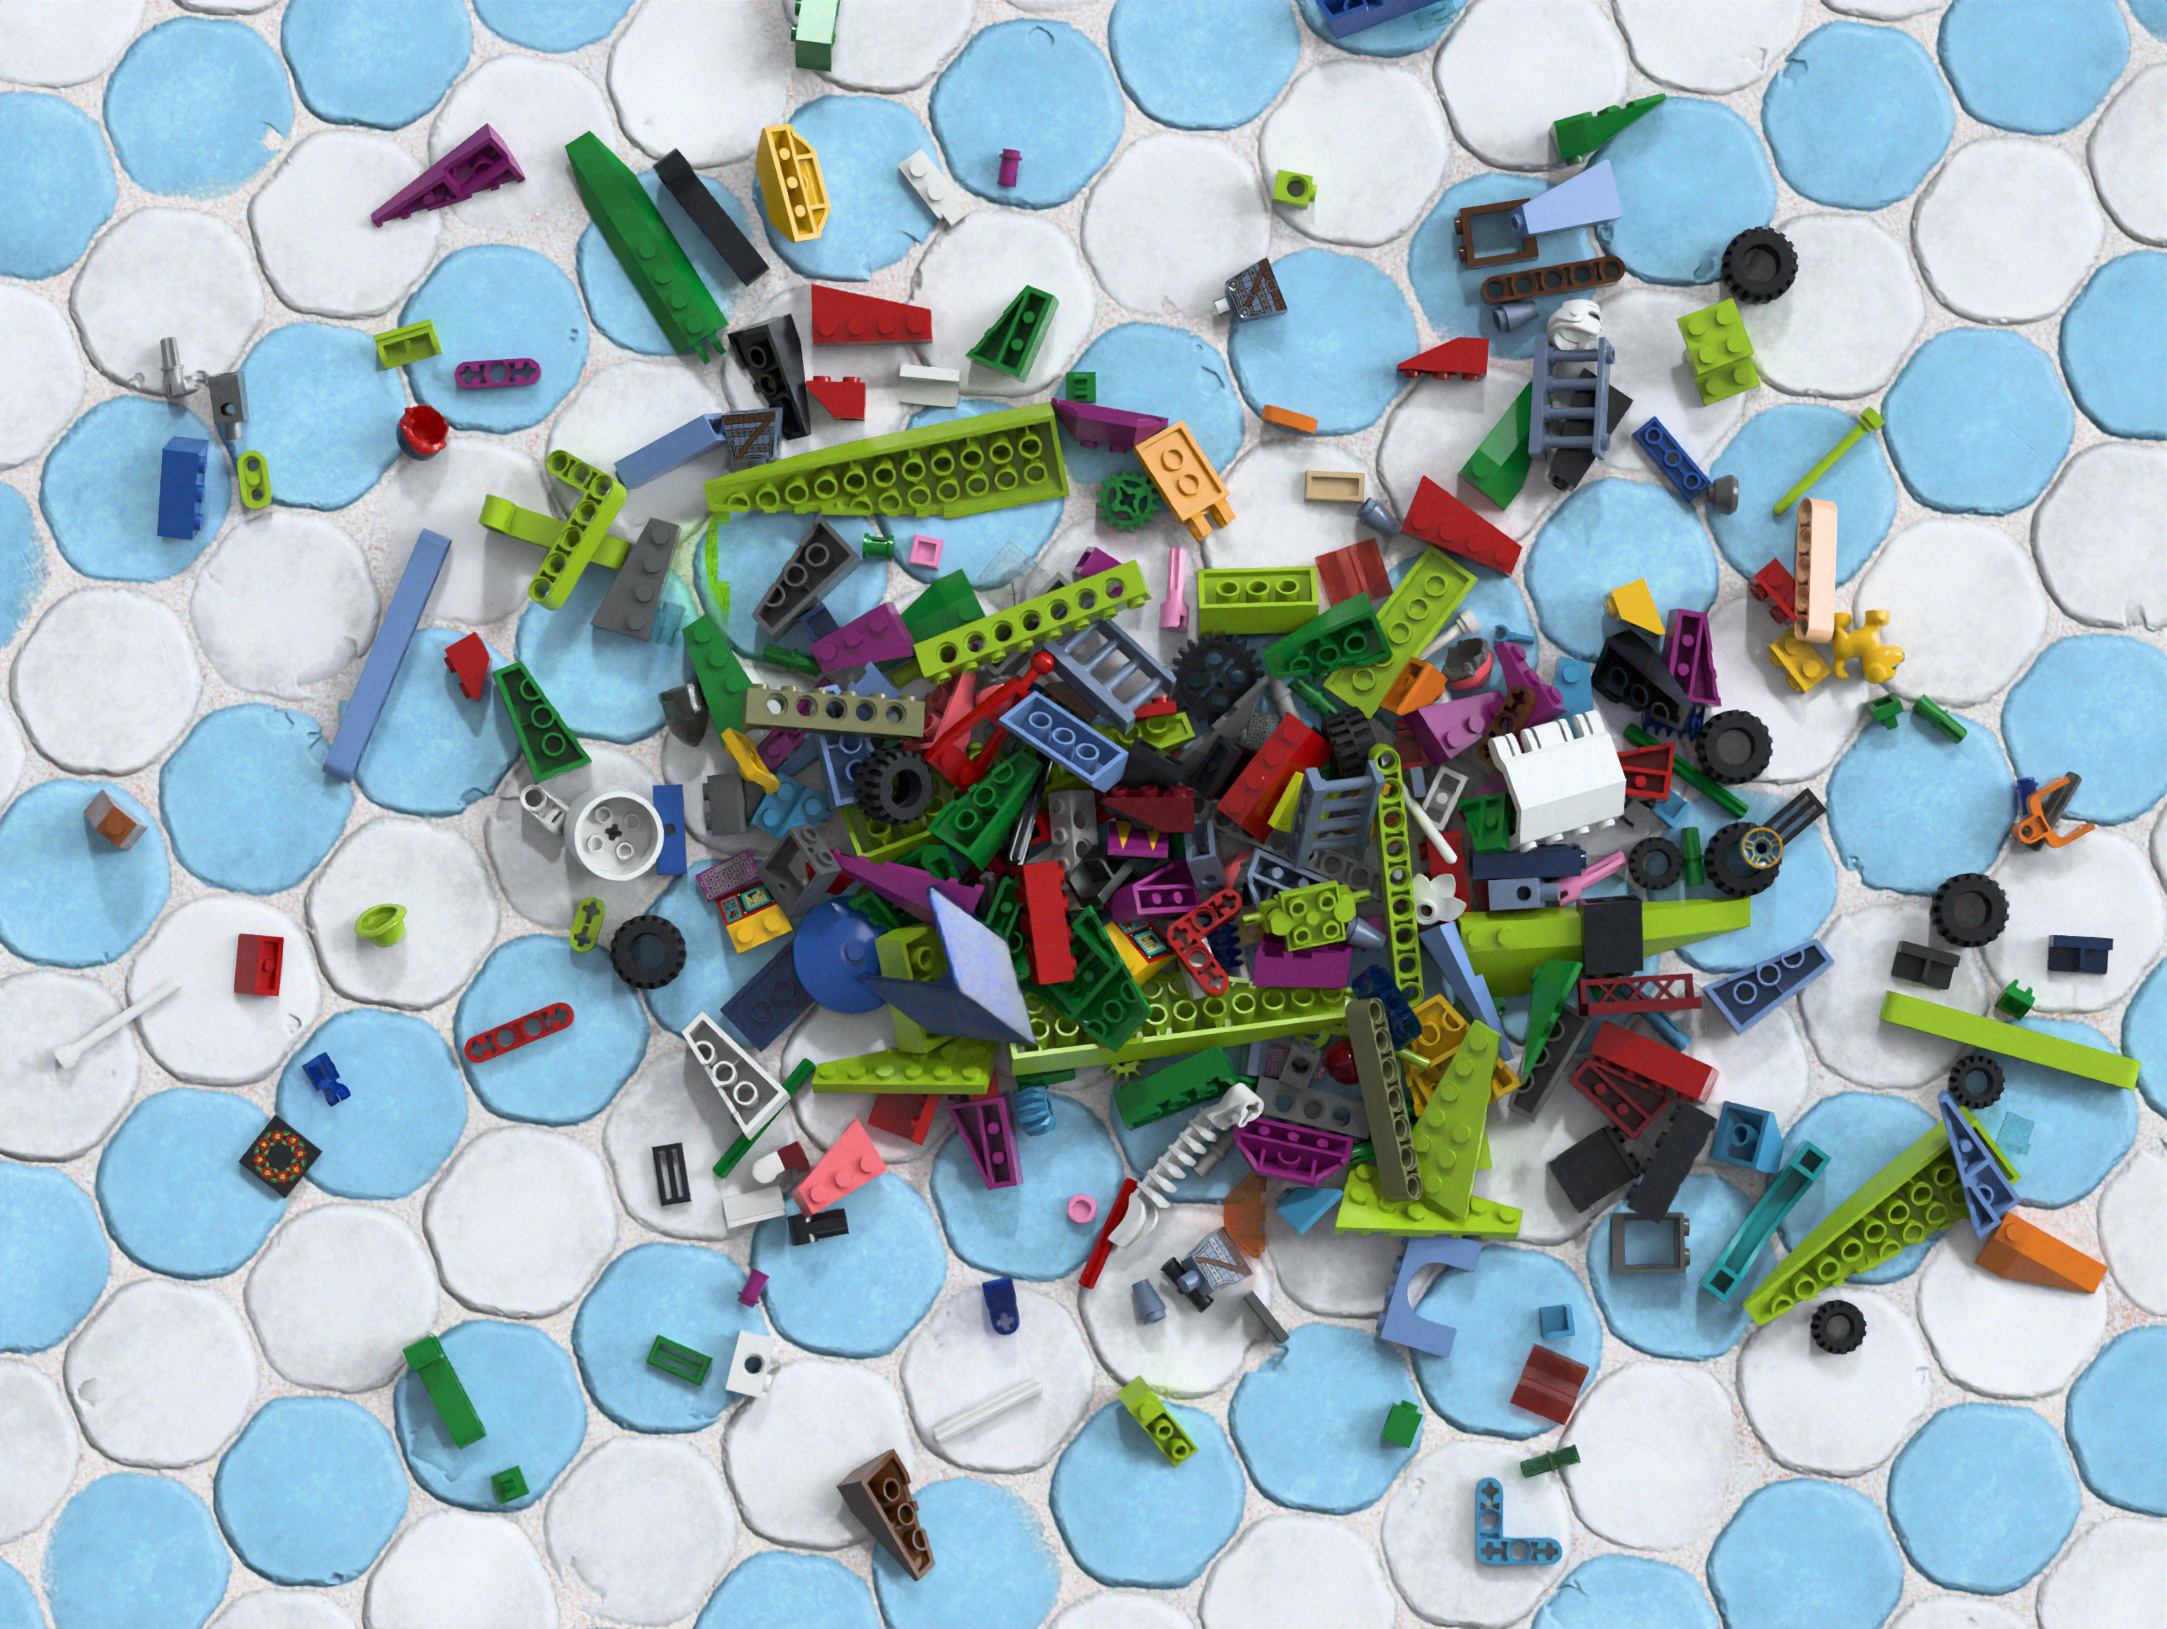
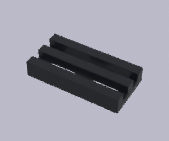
M1807 787L1762 826L1772 829L1779 835L1815 805L1817 810L1786 837L1781 838L1784 847L1827 809ZM1806 796L1810 799L1809 802L1776 830L1771 827Z
M682 1142L652 1147L661 1206L692 1201ZM675 1149L677 1150L684 1193L682 1197H679L672 1157V1150ZM663 1151L666 1153L673 1197L667 1199L660 1157V1152Z

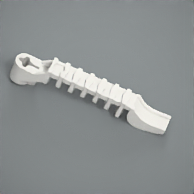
M1237 1083L1230 1087L1218 1104L1207 1108L1200 1107V1113L1196 1118L1190 1119L1188 1122L1190 1125L1184 1132L1180 1131L1176 1142L1167 1147L1169 1150L1163 1157H1159L1156 1166L1147 1171L1148 1175L1142 1182L1139 1181L1136 1186L1138 1188L1129 1196V1206L1125 1217L1108 1236V1239L1127 1251L1142 1241L1154 1229L1158 1221V1211L1152 1203L1154 1202L1159 1207L1168 1208L1169 1202L1160 1193L1163 1190L1171 1193L1176 1192L1177 1188L1170 1181L1174 1177L1179 1179L1185 1178L1186 1174L1181 1168L1184 1164L1194 1166L1197 1163L1191 1157L1194 1152L1206 1153L1207 1149L1202 1145L1205 1139L1216 1142L1218 1137L1212 1132L1215 1127L1227 1131L1230 1126L1236 1124L1238 1127L1243 1128L1248 1121L1255 1120L1262 1113L1264 1108L1263 1100L1245 1084Z

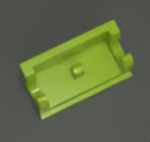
M431 319L374 335L378 353L385 370L443 354L434 322Z

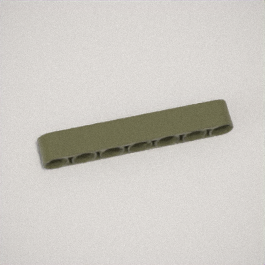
M1378 998L1350 1001L1346 1006L1345 1016L1384 1196L1390 1203L1418 1200L1423 1193V1183L1384 1004Z

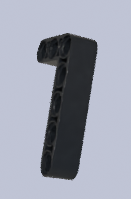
M676 147L653 165L657 176L746 287L770 269L695 175L689 162Z

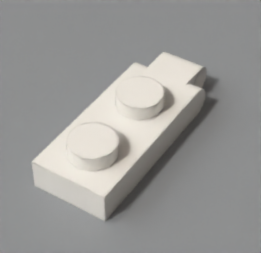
M922 148L898 166L939 221L945 218L952 226L966 216L959 207L963 203Z

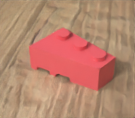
M858 1119L847 1125L840 1136L830 1145L823 1156L790 1193L805 1219L888 1170Z

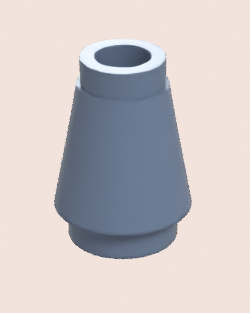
M1534 300L1499 304L1498 308L1492 310L1494 324L1499 332L1505 330L1508 333L1539 316Z
M1369 497L1356 513L1361 524L1390 539L1401 527V524L1397 522L1378 499L1375 501Z
M1358 916L1344 923L1346 944L1379 952L1382 950L1387 935L1381 933Z
M1148 1279L1132 1285L1139 1320H1143L1145 1326L1167 1317L1164 1311L1167 1308Z

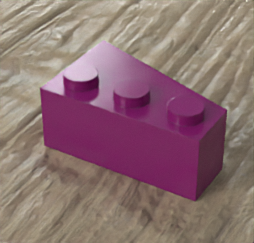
M893 602L884 603L809 646L823 672L865 665L870 661L876 663L916 655L913 646L916 643Z
M1679 608L1669 610L1661 661L1692 704L1721 707V698L1718 696L1716 684L1717 674L1716 669H1714L1711 653L1713 649L1707 613Z
M1499 690L1420 708L1403 716V719L1433 766L1436 767L1450 760L1485 735L1504 698Z
M1186 855L1170 860L1123 885L1109 898L1114 923L1174 920L1183 917L1201 905L1199 892L1189 870Z
M1265 932L1255 954L1252 986L1318 987L1333 990L1346 988L1351 972L1353 945L1333 942L1288 952L1284 936Z
M1009 1095L945 1106L948 1113L951 1114L962 1140L964 1139L988 1190L1024 1183Z

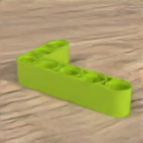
M561 449L551 452L546 460V468L552 475L584 495L528 588L530 598L550 611L557 610L564 604L627 497L625 487L618 481Z
M490 494L486 495L478 523L488 530L548 549L553 547L567 523L518 507L509 500ZM605 534L589 562L620 571L626 561L631 543Z

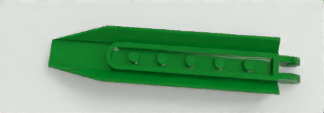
M591 131L586 132L567 144L565 148L585 207L678 355L680 356L690 347H694L705 365L711 362L710 357L699 344V342L707 337H710L715 350L720 355L724 354L726 350L715 332L728 326L729 323L636 175Z

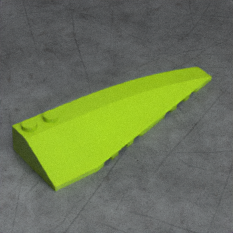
M1750 896L1642 902L1643 958L1750 927ZM1576 906L1463 912L1455 919V924L1475 976L1483 974L1491 997H1511L1531 992L1534 984L1529 982L1536 966L1542 968L1546 959L1578 961L1582 963L1581 914L1576 911ZM1580 971L1578 978L1585 975Z
M1961 1104L1958 1109L2012 1186L2022 1177L1977 1118ZM1944 1120L1940 1121L1840 1205L1744 1301L1742 1306L1759 1326L1789 1312L1794 1308L1795 1304L1803 1300L1810 1301L1818 1297V1292L1830 1286L1835 1288L1845 1283V1278L1855 1273L1860 1275L1901 1254L1903 1248L1926 1241L1925 1237L1938 1230L1941 1232L1953 1227L1952 1223L1963 1217L1966 1220L1971 1218Z

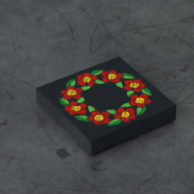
M275 1115L242 1156L239 1163L282 1197L287 1198L323 1151L282 1118Z

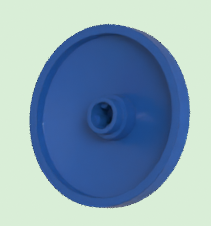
M854 895L829 899L811 910L797 928L791 950L794 974L803 991L821 1007L845 1015L871 1012L888 1002L874 941L888 933V931L880 925L876 926L867 919L868 916L861 910H855L848 905V901Z

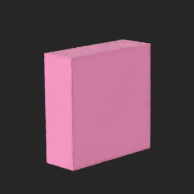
M914 534L909 564L938 570L944 540Z

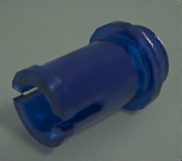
M2034 777L2016 780L2017 786H2015V790H2019L2023 815H2029L2026 808V798L2037 791L2036 786L2039 785L2038 782H2035Z

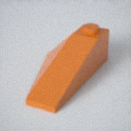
M2008 1211L2000 1217L2002 1223L1991 1230L1974 1262L2003 1278L2093 1294L2108 1269L2103 1264Z

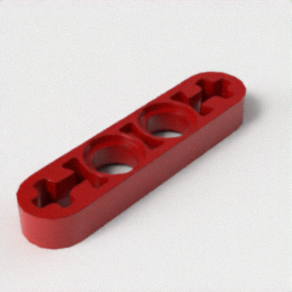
M555 1003L476 1035L466 1042L464 1048L465 1055L472 1062H485L556 1033L573 1023L575 1018L574 1010L567 1003ZM558 1007L562 1011L567 1010L569 1015L565 1017L566 1023L562 1024L560 1020L551 1022L550 1025L553 1029L548 1031L547 1022L541 1014L547 1012V1018L557 1014L556 1009ZM531 1018L538 1019L542 1025L540 1033L535 1036L528 1034L525 1030V1024ZM505 1029L510 1030L514 1034V1042L509 1047H504L498 1042V1034ZM492 1035V1042L498 1050L497 1052L493 1053V1049L490 1047L482 1051L483 1057L481 1058L477 1054H471L470 1050L474 1048L475 1041H478L480 1045L490 1042L486 1036Z

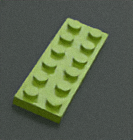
M1430 544L1376 614L1393 655L1366 667L1355 668V665L1338 667V671L1331 673L1324 682L1323 687L1351 708L1357 706L1371 722L1381 709L1378 705L1410 657L1412 656L1417 659L1421 657L1478 582V578Z

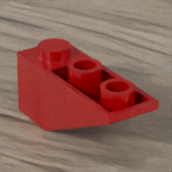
M1458 337L1399 363L1396 367V372H1403V377L1420 378V374L1425 373L1432 374V379L1450 380V375L1462 376V381L1479 382L1480 377L1485 378L1487 375L1489 339Z

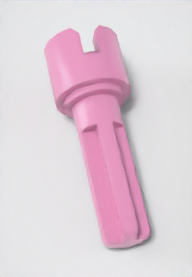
M1174 547L1169 549L1166 601L1160 604V630L1168 627L1171 632L1188 631L1189 606L1184 602L1186 551L1184 548Z
M1621 851L1614 852L1582 870L1581 876H1559L1549 881L1548 883H1559L1560 901H1553L1557 907H1565L1571 904L1576 899L1581 898L1582 890L1626 867L1627 860Z

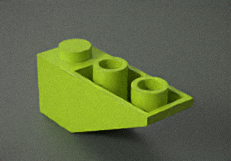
M1140 1375L1117 1392V1395L1129 1412L1175 1468L1199 1450Z

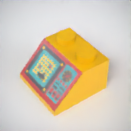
M1644 578L1611 590L1605 595L1607 599L1603 602L1608 617H1614L1616 623L1653 639L1666 634Z
M762 880L716 900L738 954H742L794 931L790 919L785 916Z
M1112 920L1104 927L1138 987L1176 957L1168 947L1165 937L1151 921L1114 923Z

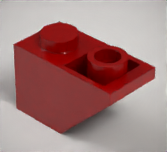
M813 376V381H806L807 390L835 420L865 421L867 385L860 382L859 377H843L842 382L831 381L829 376Z
M473 632L444 649L447 657L443 659L452 674L457 672L463 681L458 685L466 699L472 697L475 702H479L483 698L493 658L479 634Z

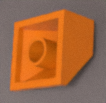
M1411 656L1378 706L1399 716L1425 707L1442 696L1445 691L1444 684L1448 679L1429 662Z

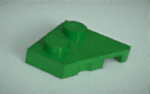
M1505 791L1458 800L1457 805L1464 812L1467 820L1465 825L1468 832L1472 834L1475 850L1481 855L1508 851L1512 805L1511 795Z

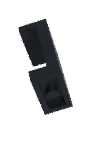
M1219 734L1189 784L1206 800L1213 801L1215 797L1222 799L1259 749Z
M1136 735L1127 751L1129 754L1123 778L1114 786H1124L1128 790H1140L1142 786H1156L1158 790H1170L1171 786H1177L1179 781L1181 782L1187 771L1188 764ZM1103 792L1099 803L1104 805L1103 809L1113 816L1120 814L1129 819V824L1140 831L1146 829L1151 832L1154 827L1103 803Z
M1635 895L1576 899V911L1581 914L1583 964L1581 972L1587 975L1588 978L1601 979L1605 977V974L1616 973L1617 976L1627 977L1633 976L1635 971H1643L1642 900Z
M1606 1124L1546 1162L1578 1213L1584 1212L1595 1202L1630 1180L1640 1176L1637 1169L1641 1165L1632 1152L1627 1154L1621 1144L1625 1142V1139L1617 1127L1611 1129Z

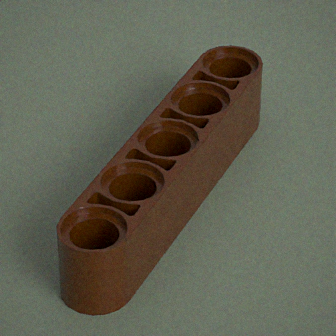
M1606 256L1496 275L1484 281L1480 289V297L1485 304L1498 306L1499 304L1515 303L1617 284L1624 276L1625 265L1619 257ZM1604 265H1615L1618 269V276L1615 278L1607 277L1603 272ZM1577 269L1586 270L1589 274V281L1586 283L1577 282L1574 278V271ZM1548 274L1557 275L1560 279V286L1557 288L1548 287L1545 283V276ZM1519 279H1526L1530 282L1531 290L1528 293H1521L1516 289L1515 282ZM1490 284H1496L1501 288L1502 295L1499 298H1491L1487 295L1486 287Z

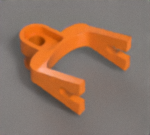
M2057 777L2026 798V808L2030 816L2012 826L2011 835H2015L2013 837L2014 840L2023 844H2031L2042 838L2049 847L2061 848L2095 829L2093 823L2081 824L2060 838L2048 825L2041 808V799L2043 796L2069 783L2068 777ZM2023 827L2028 828L2027 830H2025L2026 833L2024 836L2022 835Z

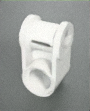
M530 785L524 788L520 794L521 805L535 816L543 826L559 837L569 806L557 797L555 798L541 786ZM531 790H538L542 794V802L537 807L530 806L526 801V796ZM562 811V814H561V815L558 817V819L553 823V820H554V819L556 818V816Z

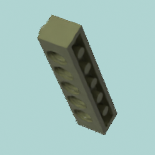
M751 684V688H746L742 693L741 728L919 741L923 738L925 702L916 701L917 697L909 695L899 696L898 700L887 699V694L870 693L869 697H860L858 692L840 691V695L828 694V690L822 688L810 689V692H799V688L795 686H781V690L769 689L767 684ZM769 700H775L780 704L781 711L779 714H773L768 710L767 702ZM799 702L806 703L809 706V716H802L798 713L797 704ZM827 705H835L839 709L840 716L838 719L828 716L826 712ZM857 707H863L868 711V721H862L857 717ZM891 709L898 714L899 719L897 723H890L886 719V710Z

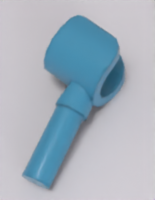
M1502 624L1495 626L1497 629L1506 630V636L1503 639L1493 637L1498 643L1511 640L1534 644L1535 637L1511 632Z

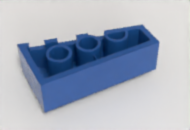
M1316 0L1315 2L1322 20L1338 40L1443 0Z

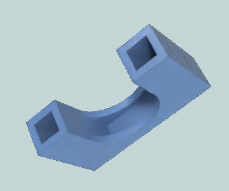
M1436 1234L1435 1237L1402 1236L1401 1244L1405 1245L1402 1256L1397 1255L1392 1272L1396 1273L1397 1276L1394 1285L1388 1284L1384 1301L1389 1303L1386 1313L1380 1312L1375 1330L1380 1331L1379 1337L1449 1358L1457 1329L1417 1315L1408 1301V1284L1413 1274L1419 1268L1430 1263H1444L1475 1272L1483 1244L1464 1237L1450 1238V1234Z

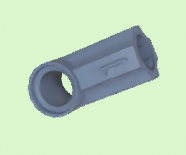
M1272 1039L1243 1044L1239 1074L1264 1077L1268 1046L1271 1045Z

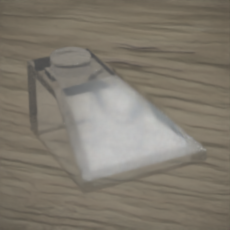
M1008 540L971 587L996 609L1003 611L1033 599L1052 577L1024 551Z

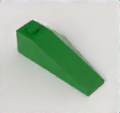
M1665 93L1628 102L1625 104L1626 107L1622 109L1616 105L1606 107L1598 111L1597 116H1593L1592 112L1589 111L1554 121L1549 129L1558 163L1566 162L1567 167L1584 162L1583 157L1590 155L1662 105L1667 99Z
M1546 959L1542 968L1536 966L1529 982L1534 985L1529 999L1520 1082L1523 1084L1526 1083L1576 984L1583 966L1578 961Z

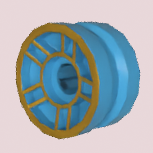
M1765 827L1749 830L1743 835L1739 844L1741 859L1746 865L1755 869L1773 866L1779 861L1783 852V844L1779 835L1772 829ZM1758 843L1766 844L1767 848H1765L1764 854L1757 853L1755 847Z

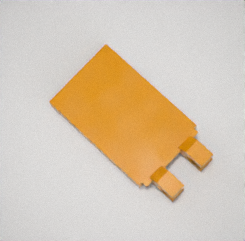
M1183 420L1132 449V452L1179 525L1183 524L1184 527L1188 525L1189 532L1197 543L1205 539L1212 532L1204 515L1211 512L1212 518L1220 529L1229 525L1236 518L1225 499L1230 493Z

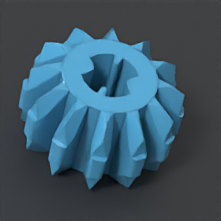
M1042 1085L1030 1086L1016 1093V1112L1022 1124V1129L1029 1137L1040 1136L1055 1129V1109L1053 1108L1049 1092L1046 1091L1045 1087Z

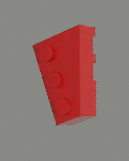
M1676 741L1616 752L1626 779L1625 799L1666 804L1669 799Z
M1461 830L1440 833L1457 856V860L1453 864H1448L1427 835L1423 836V843H1418L1420 861L1426 860L1427 872L1422 873V875L1428 878L1429 881H1432L1440 874H1452L1456 882V890L1453 897L1466 903L1467 906L1464 912H1472L1469 886L1465 872V856L1462 853L1460 841L1462 839ZM1427 905L1428 914H1431L1432 908ZM1438 920L1436 922V925L1445 924L1448 922Z

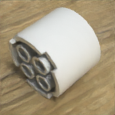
M599 785L586 791L573 801L564 821V838L573 857L597 876L608 880H629L643 874L655 863L663 846L664 830L656 809L643 797L619 785ZM613 824V827L617 829V833L611 834L609 838V835L605 833L606 827L611 828Z

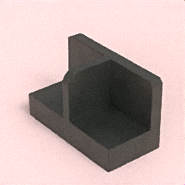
M1096 844L1093 845L1067 876L1066 883L1082 908H1087L1089 905L1092 907L1100 906L1107 902L1134 867L1129 859L1111 862L1102 846Z
M1899 941L1891 975L1948 990L1954 967H1958L1961 956L1907 941Z

